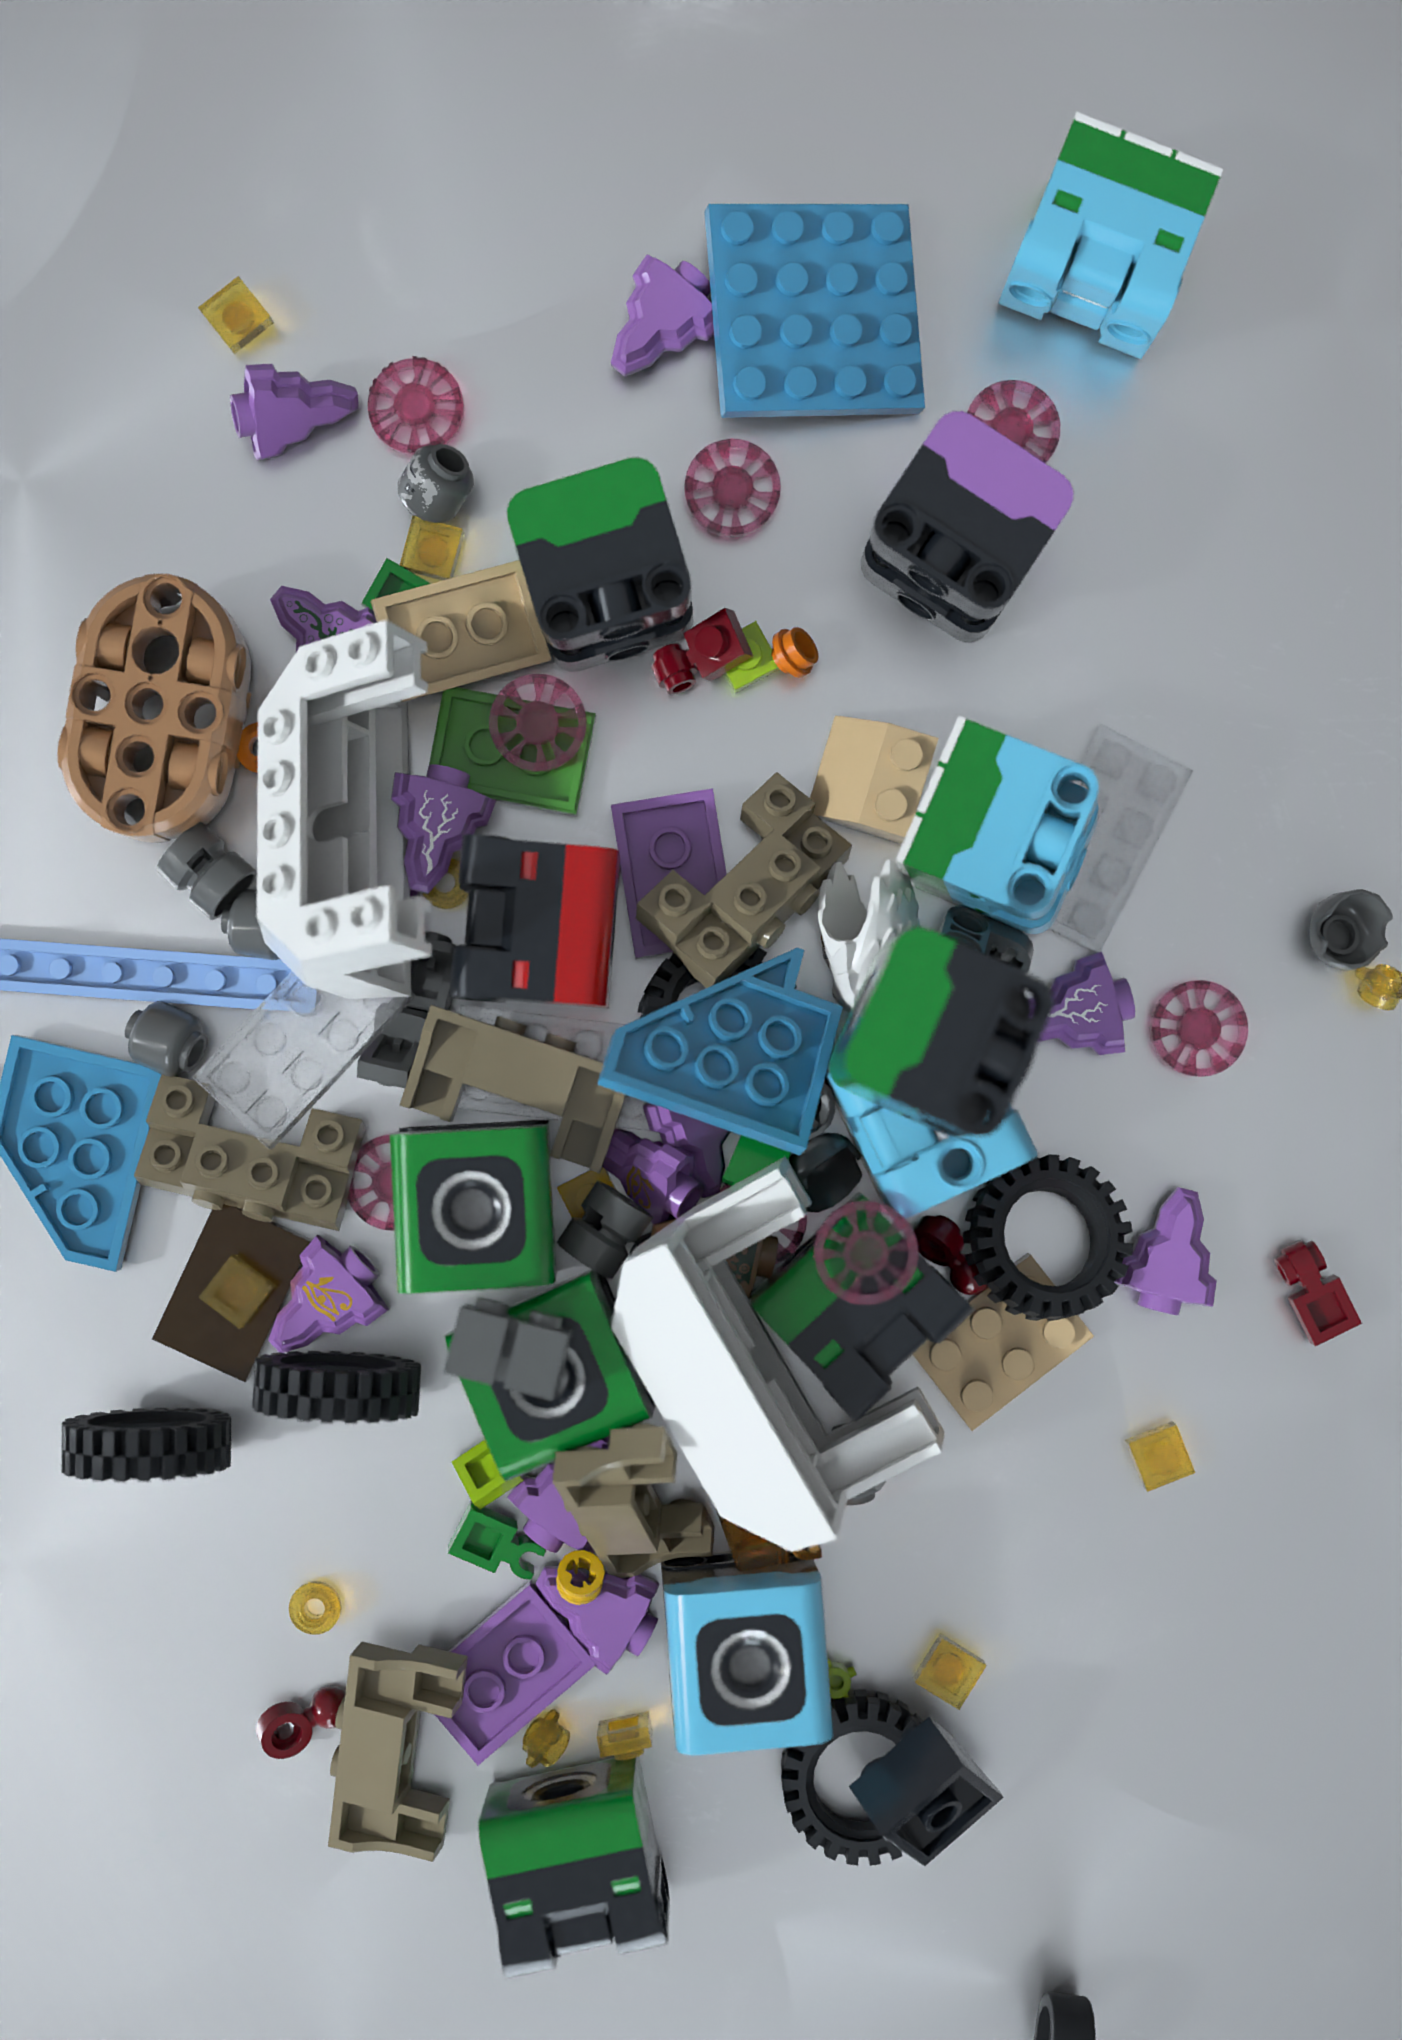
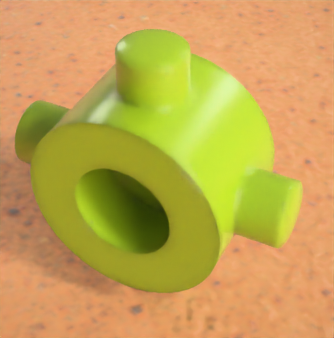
M828 1658L830 1697L833 1699L849 1697L848 1692L851 1688V1678L857 1675L853 1666L846 1668L843 1664L831 1662L830 1658Z

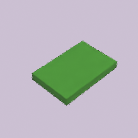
M459 687L443 691L429 765H443L469 774L468 789H472L493 800L578 816L596 713Z

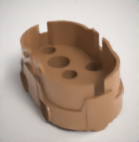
M147 574L113 588L98 601L88 618H85L80 624L76 639L77 661L76 665H74L65 716L66 724L62 729L58 742L57 761L59 768L62 770L69 793L81 810L92 820L101 824L105 829L134 840L163 843L170 842L171 839H177L183 832L199 822L205 825L210 823L223 808L229 796L235 771L239 769L240 765L237 754L243 724L245 725L247 709L250 707L252 693H249L251 660L245 639L232 616L198 584L179 576ZM182 600L180 607L171 614L161 613V608L174 606ZM160 636L176 637L179 644V656L173 667L161 674L148 673L144 665V653L147 646ZM154 695H161L163 699L161 713L154 719L145 720L143 716L145 701ZM97 696L106 702L109 700L105 708L94 711ZM205 704H214L216 708L214 722L209 727L197 729L194 723L196 711ZM152 747L154 752L152 766L144 772L137 773L134 768L136 753L142 748ZM135 799H142L145 805L143 818L137 824H128L125 819L127 805Z

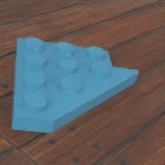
M797 947L617 1028L611 1037L597 1085L800 1156L807 1149L843 1006L794 989L805 951Z
M11 1035L0 1082V1156L66 1261L117 1272L122 1268L141 1187L134 1177V1173L150 1129L146 1123V1118L161 1074L133 1061L21 1035Z

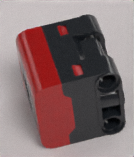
M463 834L458 884L460 885V890L468 893L464 943L466 945L461 944L453 948L449 997L498 1003L517 1001L609 1008L620 874L619 850L597 846L511 840L510 838L493 835Z

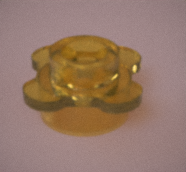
M1378 964L1375 969L1361 967L1355 970V976L1362 980L1357 992L1365 1002L1382 1010H1394L1400 999H1402V973L1399 970L1386 964Z
M555 1709L550 1710L544 1719L542 1717L535 1719L524 1734L522 1750L527 1753L526 1765L531 1768L539 1763L545 1767L553 1765L568 1746L570 1732L558 1723L560 1713Z

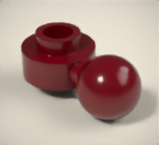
M942 1215L923 1216L909 1235L910 1242L915 1250L932 1263L948 1266L950 1268L949 1278L951 1284L960 1293L975 1295L982 1292L987 1285L979 1287L973 1278L979 1274L976 1264L970 1266L967 1264L966 1254L962 1252L965 1244H963L964 1240L958 1225Z
M326 1686L319 1689L313 1695L309 1706L304 1709L294 1702H280L269 1707L260 1716L256 1725V1734L263 1751L275 1759L290 1758L300 1753L308 1745L312 1737L313 1727L318 1725L325 1729L336 1728L338 1708L346 1692L336 1686Z

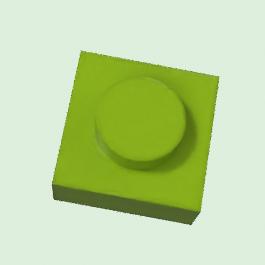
M757 621L742 628L753 657L725 673L735 693L779 670L773 660L772 649Z
M485 1440L452 1461L471 1501L480 1510L524 1481L521 1475L508 1481L502 1478Z

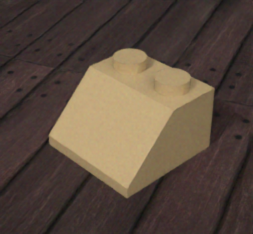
M835 715L810 799L816 803L813 814L822 820L903 844L915 817L939 738L891 723Z

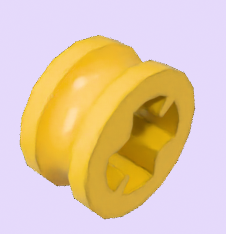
M585 1550L572 1551L565 1555L559 1563L556 1578L557 1590L561 1597L567 1602L576 1605L588 1604L595 1600L601 1593L603 1585V1564L596 1555ZM578 1568L587 1569L589 1571L588 1580L592 1584L587 1585L586 1581H583L582 1587L572 1585V1575L569 1571L573 1570L577 1574Z

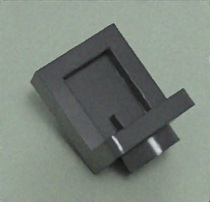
M425 931V942L432 944V955L411 960V996L395 997L394 1002L397 1006L426 1013L429 1012L431 1005L449 1010L452 997H449L453 948L456 945L452 944V940L445 935Z
M381 1003L376 1010L375 1034L357 1061V1077L375 1081L384 1086L405 1088L428 1013L393 1004Z

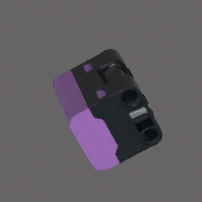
M964 411L947 413L936 423L878 510L870 531V538L867 541L861 558V570L864 577L870 583L898 600L912 613L930 621L955 639L962 642L980 640L988 633L1070 509L1073 502L1071 483L1063 474L973 415ZM875 551L877 559L889 568L879 566L874 561L872 553ZM961 615L971 621L984 619V623L979 625L968 624L961 618Z

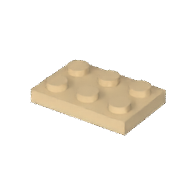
M520 560L371 600L377 622L388 620L427 642V652L420 655L421 679L428 682V693L401 700V703L551 661L548 646L536 617Z
M1027 1253L1014 1263L1018 1270L1029 1279L1042 1285L1055 1286L1031 1254ZM987 1286L982 1292L966 1300L975 1311L940 1344L938 1342H931L928 1339L912 1355L970 1430L973 1431L1094 1337L1078 1315L1053 1321H1047V1319L1038 1321L1025 1319L1026 1314L1013 1315L1005 1311L1007 1304L1003 1301L994 1303L988 1298L987 1295L991 1290Z

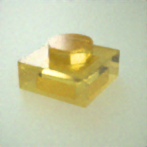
M239 276L198 307L233 354L237 353L274 323L271 316Z
M412 516L400 566L412 573L439 580L453 578L465 535L463 529L443 523L427 522Z
M234 1254L229 1257L199 1298L236 1327L242 1329L276 1285Z
M1173 1421L1125 1440L1142 1486L1147 1492L1195 1473L1179 1429Z
M940 1633L913 1678L916 1684L960 1710L986 1668V1663L977 1655Z
M649 1711L599 1721L596 1738L600 1757L614 1755L615 1760H629L642 1755L644 1749L651 1748L653 1728Z

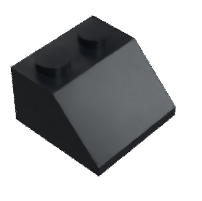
M931 1717L926 1718L922 1723L909 1727L903 1733L897 1745L883 1757L869 1762L863 1768L860 1777L849 1786L881 1836L923 1866L931 1862L1004 1798L998 1788L952 1735Z

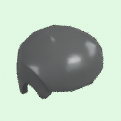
M1364 889L1332 894L1319 903L1313 913L1310 922L1311 947L1316 956L1325 965L1341 970H1353L1368 966L1380 954V951L1388 946L1385 931L1386 925L1393 919L1392 912L1380 895Z
M824 1133L808 1141L807 1149L800 1156L792 1153L789 1157L791 1167L812 1201V1204L806 1207L807 1212L819 1213L835 1206L852 1192L862 1178V1171L856 1162V1159H861V1155L852 1142L841 1134Z

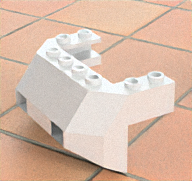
M388 620L299 647L258 710L257 918L265 944L306 986L348 999L410 997L411 960L432 955V944L425 942L424 914L431 912V901L418 896L410 898V889L403 863L407 840L397 828L399 807L391 800L395 772L408 774V701L402 703L400 701L428 693V682L421 679L420 655L427 652V642Z
M785 1156L693 1207L636 1247L623 1263L611 1329L720 1516L792 1552L835 1540L847 1500L941 1453L945 1431L918 1386L867 1412L857 1422L852 1420L826 1433L758 1314L752 1307L751 1302L726 1259L801 1219L807 1213L806 1207L812 1204L811 1199Z

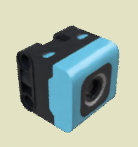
M782 1547L713 1553V1556L684 1557L661 1562L671 1708L676 1750L685 1755H708L807 1746L831 1740L833 1738L822 1578L810 1550L802 1548L791 1552Z

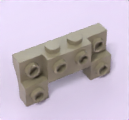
M778 772L769 778L742 805L740 820L760 835L763 840L706 895H703L677 872L672 870L637 903L636 919L664 942L683 962L692 976L706 988L728 979L760 946L765 949L771 947L783 933L786 926L784 923L795 912L799 915L804 914L816 901L820 893L818 889L821 887L822 881L827 879L833 864L842 862L844 865L849 859L852 844L813 814L816 803Z
M435 1005L430 1006L413 1066L399 1104L400 1106L408 1109L414 1108L440 1117L439 1119L452 1122L465 1084L531 1107L561 1117L563 1116L550 1157L559 1160L564 1159L590 1168L589 1170L597 1173L601 1172L626 1094L597 1085L603 1062L575 1053L574 1050L577 1042L550 1033L546 1034L544 1042L524 1036L527 1025L497 1016L495 1024L492 1025Z
M161 1074L146 1118V1123L150 1129L134 1173V1177L140 1185L191 1196V1201L194 1204L207 1209L222 1210L224 1204L242 1208L243 1215L258 1221L272 1222L273 1217L276 1216L331 1230H340L356 1160L366 1130L362 1119L311 1108L299 1147L207 1125L217 1097L213 1086L207 1083Z
M641 1423L627 1429H611L609 1449L582 1446L575 1451L556 1452L552 1483L562 1497L566 1511L571 1512L576 1520L580 1534L587 1538L609 1575L629 1578L640 1575L648 1568L667 1560L684 1557L713 1556L715 1526L704 1504L687 1499H678L670 1502V1504L662 1505L651 1485L654 1483L675 1482L677 1451L665 1427Z
M364 1641L350 1654L346 1694L340 1703L336 1716V1728L341 1730L340 1744L334 1752L330 1766V1775L336 1777L328 1847L351 1853L385 1851L404 1854L430 1862L435 1860L444 1846L450 1798L411 1789L420 1711L452 1719L462 1705L468 1656L420 1644L417 1645L412 1653Z

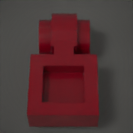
M723 608L683 633L689 650H683L679 643L669 644L658 649L652 656L654 659L652 670L659 687L666 688L668 694L675 695L692 688L696 684L694 677L696 673L700 672L702 679L713 681L753 657V654L734 610Z
M1300 1240L1281 1249L1282 1255L1275 1258L1274 1262L1281 1277L1289 1287L1296 1283L1303 1287V1290L1289 1296L1288 1299L1312 1345L1316 1347L1362 1324L1340 1277L1333 1274L1320 1280L1322 1278L1320 1271L1326 1269L1327 1264L1314 1241L1304 1244Z

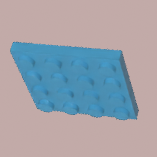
M708 204L704 215L721 418L920 414L925 409L908 204Z

